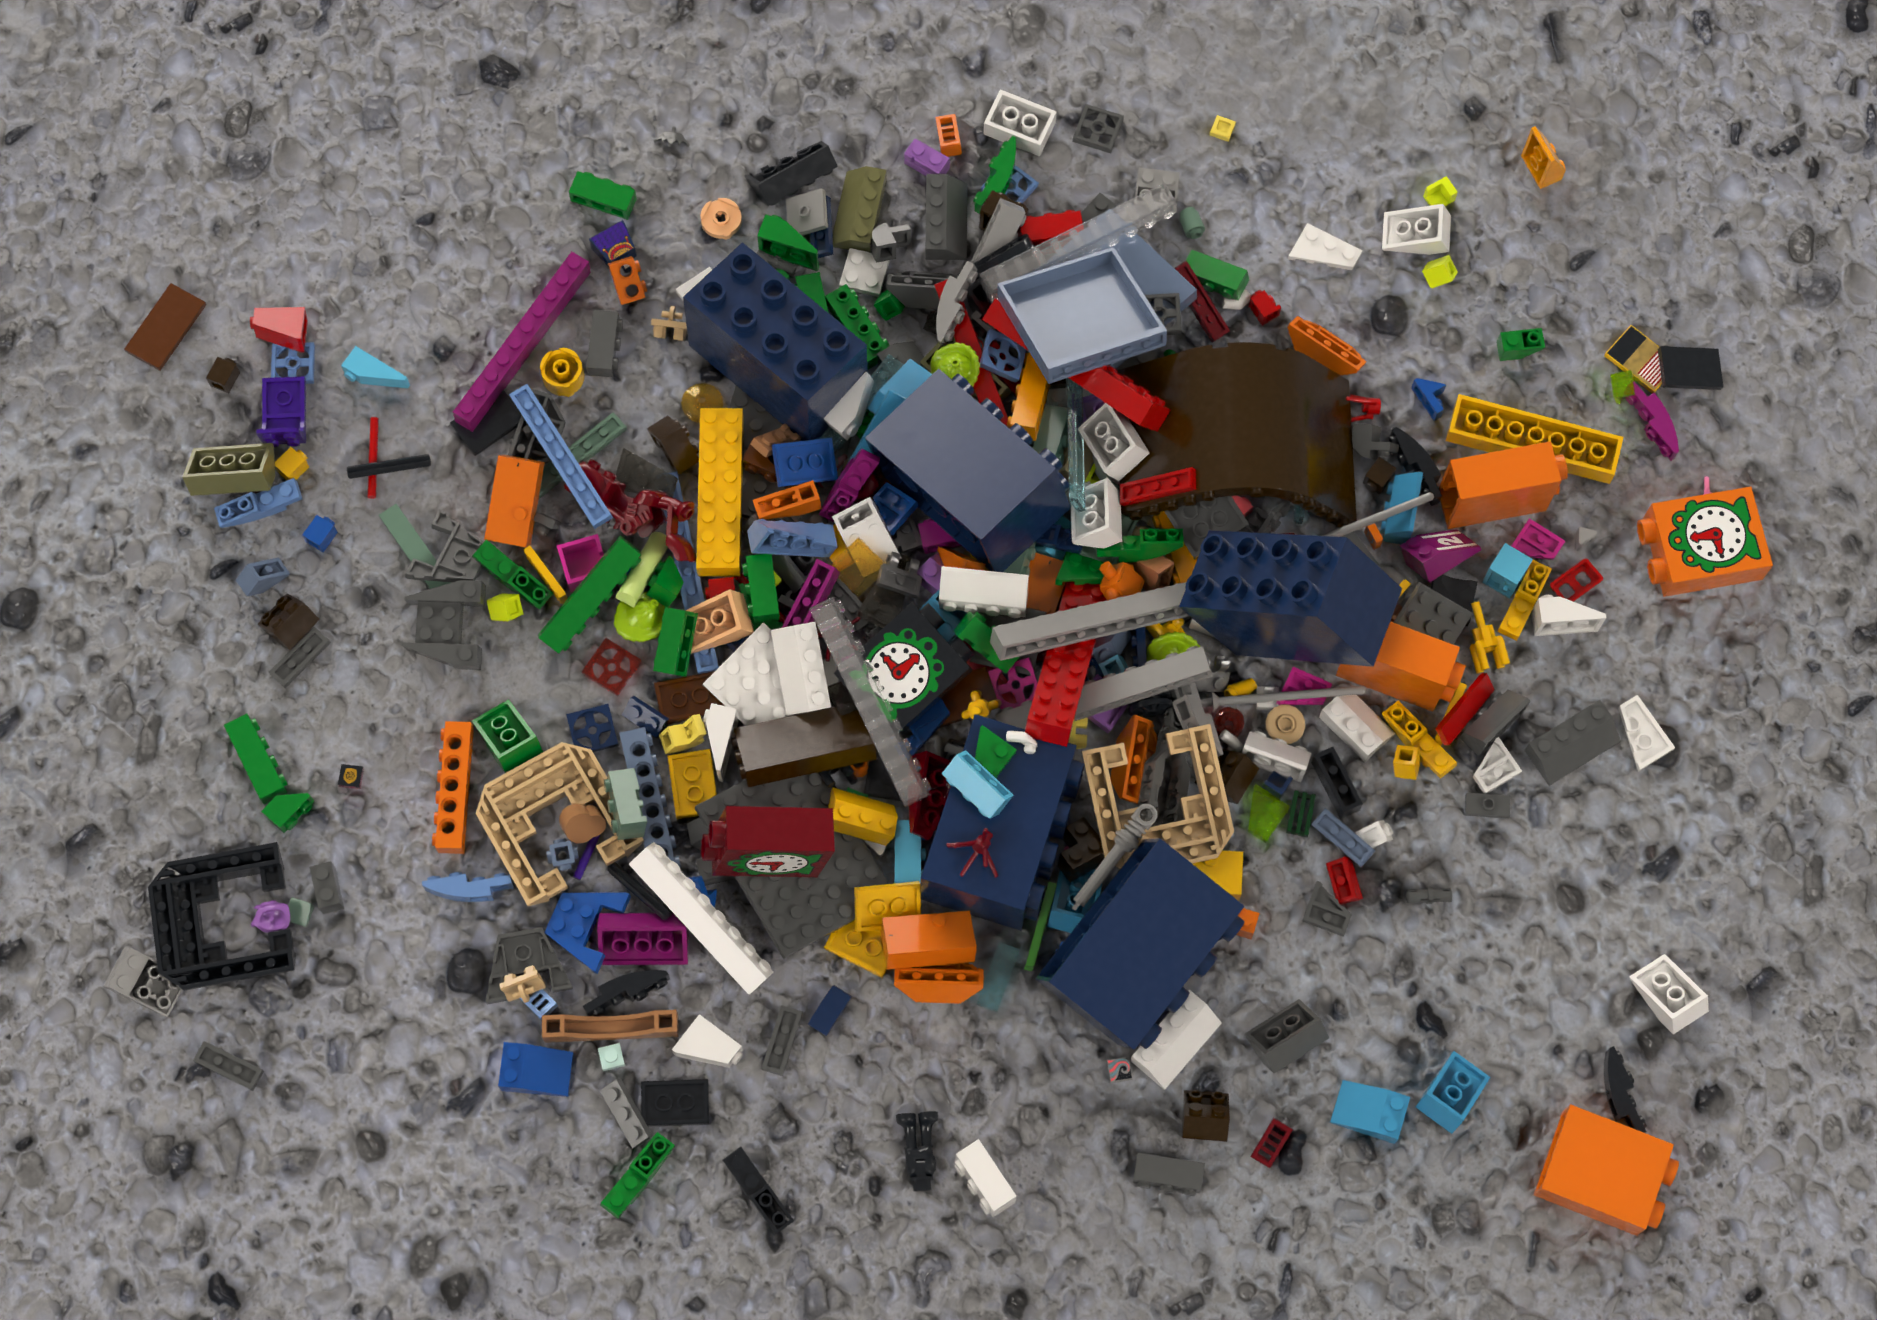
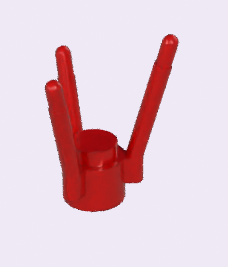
M1350 394V397H1346L1347 401L1362 403L1361 410L1366 413V415L1352 417L1351 422L1373 419L1374 415L1380 414V398L1362 397Z

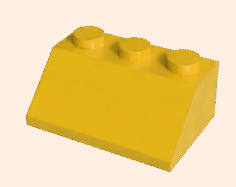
M831 789L828 808H833L835 832L884 846L895 837L898 816L894 805L840 789Z

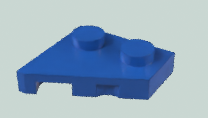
M888 482L873 496L887 529L892 536L919 506L917 501Z

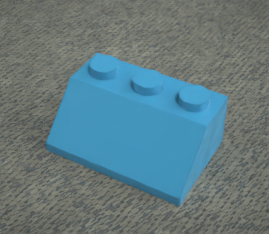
M1423 472L1395 475L1393 482L1388 483L1386 494L1390 495L1389 502L1385 501L1383 510L1419 497ZM1417 507L1386 518V521L1381 522L1380 533L1383 534L1384 542L1401 545L1411 538Z

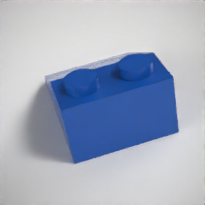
M504 1042L498 1087L501 1091L568 1097L573 1052L530 1044Z

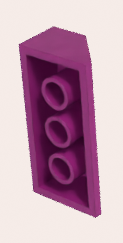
M599 913L597 925L598 951L605 955L602 965H688L689 929L674 913L667 920L661 919L656 913Z

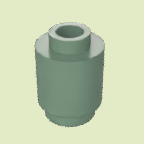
M1194 207L1183 209L1179 213V220L1186 237L1192 239L1201 237L1205 227L1199 212Z

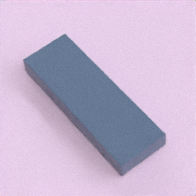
M1326 808L1311 824L1361 868L1375 853V850Z

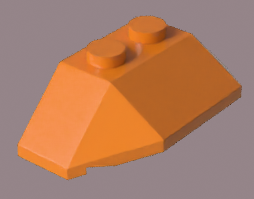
M1297 316L1287 327L1296 351L1309 356L1339 375L1355 374L1367 362L1355 348L1316 323L1303 320V318Z
M1138 715L1131 717L1116 739V744L1124 743L1128 764L1112 768L1110 776L1111 783L1118 797L1134 804H1138L1144 763L1155 753L1158 739L1153 729V721Z
M970 963L895 969L894 986L915 1002L961 1004L982 990L984 985V969L977 968Z

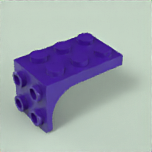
M304 376L262 378V429L256 430V435L262 443H273L274 447H278L279 444L297 447L300 444L306 443V378Z

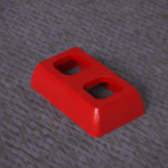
M1585 558L1551 582L1550 588L1558 597L1565 598L1559 591V588L1564 584H1568L1573 589L1574 594L1565 599L1574 602L1603 581V576ZM1585 572L1591 582L1586 586H1581L1575 576Z

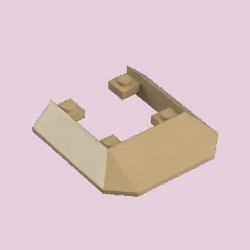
M1207 724L1166 733L1170 755L1190 751L1199 794L1180 798L1184 820L1153 826L1149 830L1145 829L1146 834L1141 835L1142 839L1138 838V845L1143 839L1161 838L1191 863L1218 858L1234 833L1211 725ZM1124 743L1081 751L1104 857L1107 856L1115 845V832L1122 828L1125 829L1124 825L1129 824L1127 822L1128 819L1132 820L1131 816L1137 809L1117 811L1108 770L1109 768L1128 764ZM1135 848L1132 852H1125L1115 866L1121 869L1135 851Z
M561 742L484 785L476 815L527 906L549 902L550 898L568 889L557 868L537 878L526 859L519 843L537 834L528 817L567 796L571 804L586 806L595 802L612 831L611 820H614L613 813H609L607 801L610 800L609 792H605L604 780L607 779V776L591 749ZM613 833L614 836L596 845V848L606 866H609L625 856L628 858L644 842L643 838L617 840V834Z

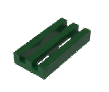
M1294 790L1286 833L1308 837L1316 794L1301 793L1298 790ZM1299 797L1302 800L1296 830H1294L1292 825L1297 798ZM1306 799H1308L1310 803L1303 832L1300 830Z

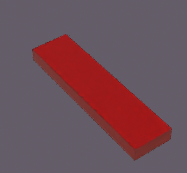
M1190 467L1120 484V505L1127 506L1196 490V469Z
M1481 673L1435 728L1443 745L1449 746L1494 692L1495 689L1487 673Z

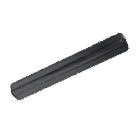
M429 454L348 466L347 476L349 479L428 467L431 466V459Z
M614 862L608 866L607 871L661 919L667 920L672 915V912L665 904L620 865Z

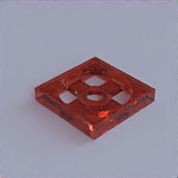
M605 638L582 670V674L618 696L642 660ZM614 649L617 651L613 659L608 660L601 656L605 650ZM625 657L630 661L629 672L620 666ZM595 663L602 666L604 670L599 678L593 672ZM615 664L616 669L609 671L608 665ZM618 676L622 679L618 683H607L610 677Z

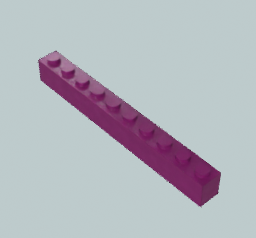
M571 251L453 410L455 422L472 432L495 400L507 387L591 273L589 261Z

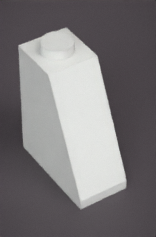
M700 1014L672 1048L673 1054L677 1057L728 1068L732 1064L736 1065L743 1056L741 1053L743 1049L739 1043Z

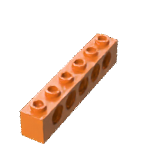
M445 721V728H441V741H444L443 749L439 750V762H442V768L437 773L440 791H436L435 797L436 804L439 805L438 812L434 813V825H437V830L432 835V846H435L438 853L464 854L474 737L472 722ZM454 742H461V746L458 749H451V745ZM457 762L460 764L456 770L449 769L452 763ZM453 783L458 784V787H457L456 790H454V791H448V790H447V788H448V786H449L450 784H453ZM451 804L456 805V809L453 812H446L447 806ZM452 825L455 827L453 832L449 834L444 833V829L447 826Z

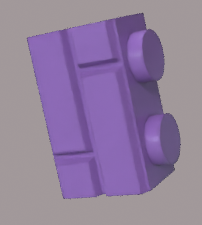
M917 139L913 140L904 154V164L925 176L927 174H946L950 168L949 157Z

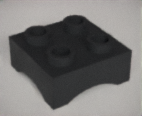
M1442 574L1432 581L1431 589L1472 612L1471 603L1474 602L1478 581L1456 579ZM1470 617L1469 621L1467 622V624H1466L1465 626L1468 627V625H1469V623H1470V621H1471V617Z

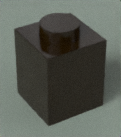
M217 357L206 377L209 385L229 394L240 374L237 363L229 358L222 359Z
M1378 457L1365 475L1363 484H1365L1369 491L1381 494L1393 478L1397 468L1381 457Z

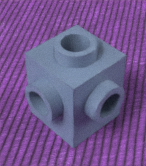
M566 838L554 840V844L549 845L550 850L546 851L548 864L553 863V867L558 868L559 871L572 869L571 865L576 864L575 859L579 858L577 845L572 846V842L567 841ZM566 852V859H560L559 853Z

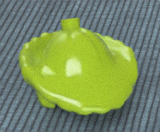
M955 342L954 344H947L935 351L930 363V373L933 374L940 369L951 379L956 374H960L973 387L980 373L979 357L971 346H967L964 343Z
M643 591L635 607L622 601L616 607L614 627L617 633L625 640L644 642L656 639L660 635L665 606L647 596V591Z
M1168 632L1153 639L1152 643L1149 644L1146 649L1147 662L1150 660L1159 661L1165 659L1171 653L1180 654L1186 652L1190 647H1200L1196 639H1193L1192 636L1184 632Z

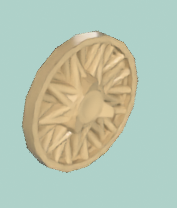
M1279 705L1268 713L1265 720V729L1271 739H1282L1287 742V745L1297 742L1303 736L1305 719L1296 707Z

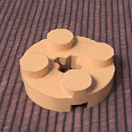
M718 198V200L713 202H707L702 208L700 215L702 228L711 237L727 240L740 229L742 224L741 212L734 201L727 198ZM722 215H725L726 220L718 222V219L716 217H721Z

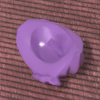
M272 900L254 907V909H257L251 927H257L261 931L268 933L285 930L289 926L291 918L287 904Z

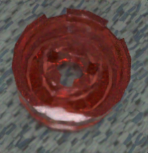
M1224 707L1217 712L1214 725L1218 737L1225 729L1237 738L1242 733L1244 716L1237 708ZM1229 720L1233 723V726H1225V722Z

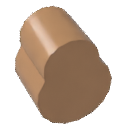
M571 804L564 808L559 816V823L566 837L576 844L585 843L593 837L601 835L606 829L604 817L599 809L593 805Z

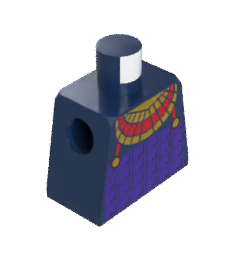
M623 220L589 238L591 249L607 266L608 263L630 256L634 259L637 256L634 244ZM625 264L621 267L625 273L631 271L630 265Z

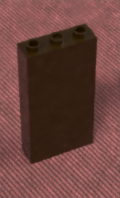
M859 701L733 728L735 737L731 738L733 751L738 750V752H735L737 765L742 764L739 767L741 779H746L748 787L877 759L875 743L863 707Z

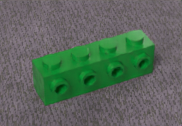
M847 284L825 295L826 304L836 320L867 344V369H870L878 364L877 354L890 345L885 338L882 339L879 335L880 330L875 322L871 323L866 307L864 305L860 306L857 301L859 298L854 289L850 290Z

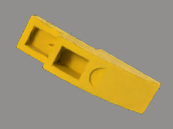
M1532 560L1497 632L1515 641L1518 640L1552 568Z
M1399 700L1382 713L1386 722L1405 746L1419 747L1421 764L1425 768L1429 767L1440 779L1457 766V762L1427 733V728Z

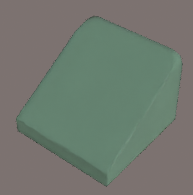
M291 897L289 902L290 922L307 928L314 909L313 904Z

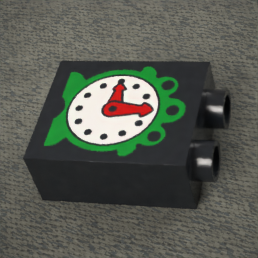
M913 603L909 604L834 672L836 677L878 724L895 740L973 671L966 662L975 654L958 636H955L948 643L937 630L945 621L929 603L921 610Z

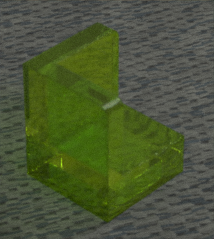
M1631 370L1610 374L1613 396L1617 404L1621 403L1622 397L1635 395V377Z

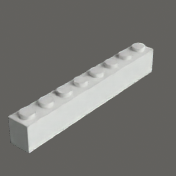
M653 842L629 863L633 870L749 995L774 973L770 964L760 958L755 948L741 937L737 928L731 926L726 921L721 911L713 907L710 899L705 894H701L695 887V883L680 871L679 865L666 856L661 846Z

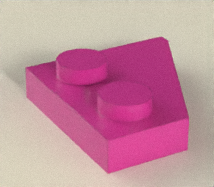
M1529 518L1511 547L1530 558L1554 560L1564 545L1565 540Z
M1292 667L1281 692L1331 688L1332 683ZM1327 697L1277 701L1276 704L1323 705Z

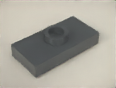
M1466 793L1465 816L1509 818L1510 795Z

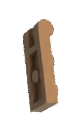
M785 423L778 429L754 437L750 445L766 458L773 455L771 445L798 442L801 440V436L793 433Z

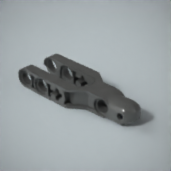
M1174 706L1166 710L1163 726L1158 734L1156 751L1144 763L1138 807L1143 804H1150L1155 809L1158 807L1159 787L1162 785L1166 760L1171 767L1162 824L1184 820L1180 798L1187 797L1191 774L1185 758V752L1174 755L1169 753L1165 734L1183 730ZM1142 809L1140 818L1143 821H1150L1152 812L1149 809Z

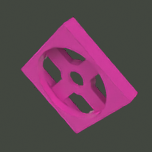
M1030 657L1014 663L1007 672L1009 680L1006 684L998 686L997 683L1002 670L996 668L988 671L996 697L1002 703L1000 706L1001 710L1007 707L1016 708L1025 701L1033 700L1038 681ZM1015 667H1023L1031 675L1021 678L1017 675ZM1013 681H1019L1020 687L1018 689L1012 687ZM1034 684L1031 696L1025 699L1023 693L1025 686ZM1011 691L1015 694L1017 703L1013 704L1005 701L1001 694Z

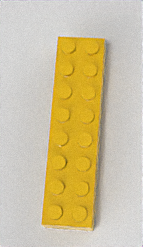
M1458 394L1445 441L1489 453L1551 441L1554 455L1563 454L1569 474L1610 484L1616 472L1624 437Z
M700 408L696 557L698 576L741 577L743 408Z

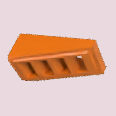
M956 115L935 117L941 153L947 157L961 155ZM952 123H953V125L941 127V125L952 124Z

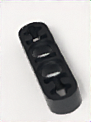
M1024 234L973 263L978 269L976 280L1033 246V242L1029 235Z

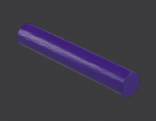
M600 835L588 841L573 874V878L581 880Z

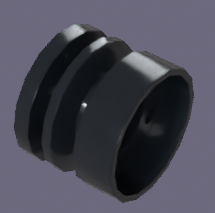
M1166 691L1129 703V715H1138L1145 718L1165 714L1166 710L1173 706V701L1171 700L1172 693Z

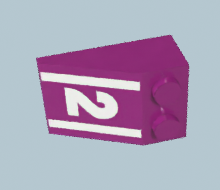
M1457 529L1419 534L1400 545L1406 565L1429 583L1481 551L1479 545Z

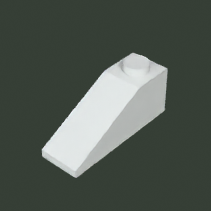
M866 371L824 417L826 423L846 440L854 436L861 426L872 391L874 380Z

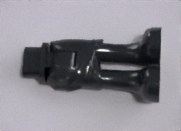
M936 1111L918 1113L921 1134V1147L917 1148L916 1114L902 1113L896 1115L897 1124L902 1126L905 1132L906 1168L910 1182H913L914 1192L931 1190V1180H933V1174L936 1171V1159L933 1156L931 1133L933 1124L938 1121V1112Z

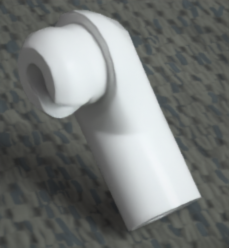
M1244 289L1239 300L1223 298L1222 309H1243L1250 302L1251 294L1248 290Z
M1226 729L1221 732L1219 739L1228 744V750L1240 752L1243 749V744L1237 737Z
M1007 731L1006 740L1008 742L1022 743L1025 745L1023 750L1027 754H1034L1036 752L1037 742L1029 734L1021 731Z

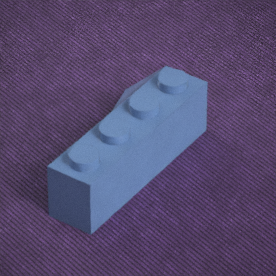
M758 519L747 530L751 553L829 558L838 547L834 527L830 524Z

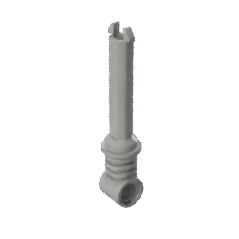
M1150 804L1140 805L1132 814V820L1128 819L1127 822L1129 824L1124 825L1125 829L1122 828L1115 832L1114 847L1074 897L1076 903L1072 909L1076 910L1079 905L1084 907L1125 852H1132L1134 848L1138 849V838L1142 839L1141 835L1146 834L1145 829L1149 830L1157 819V811L1154 806ZM1142 809H1149L1152 812L1150 821H1143L1140 818Z

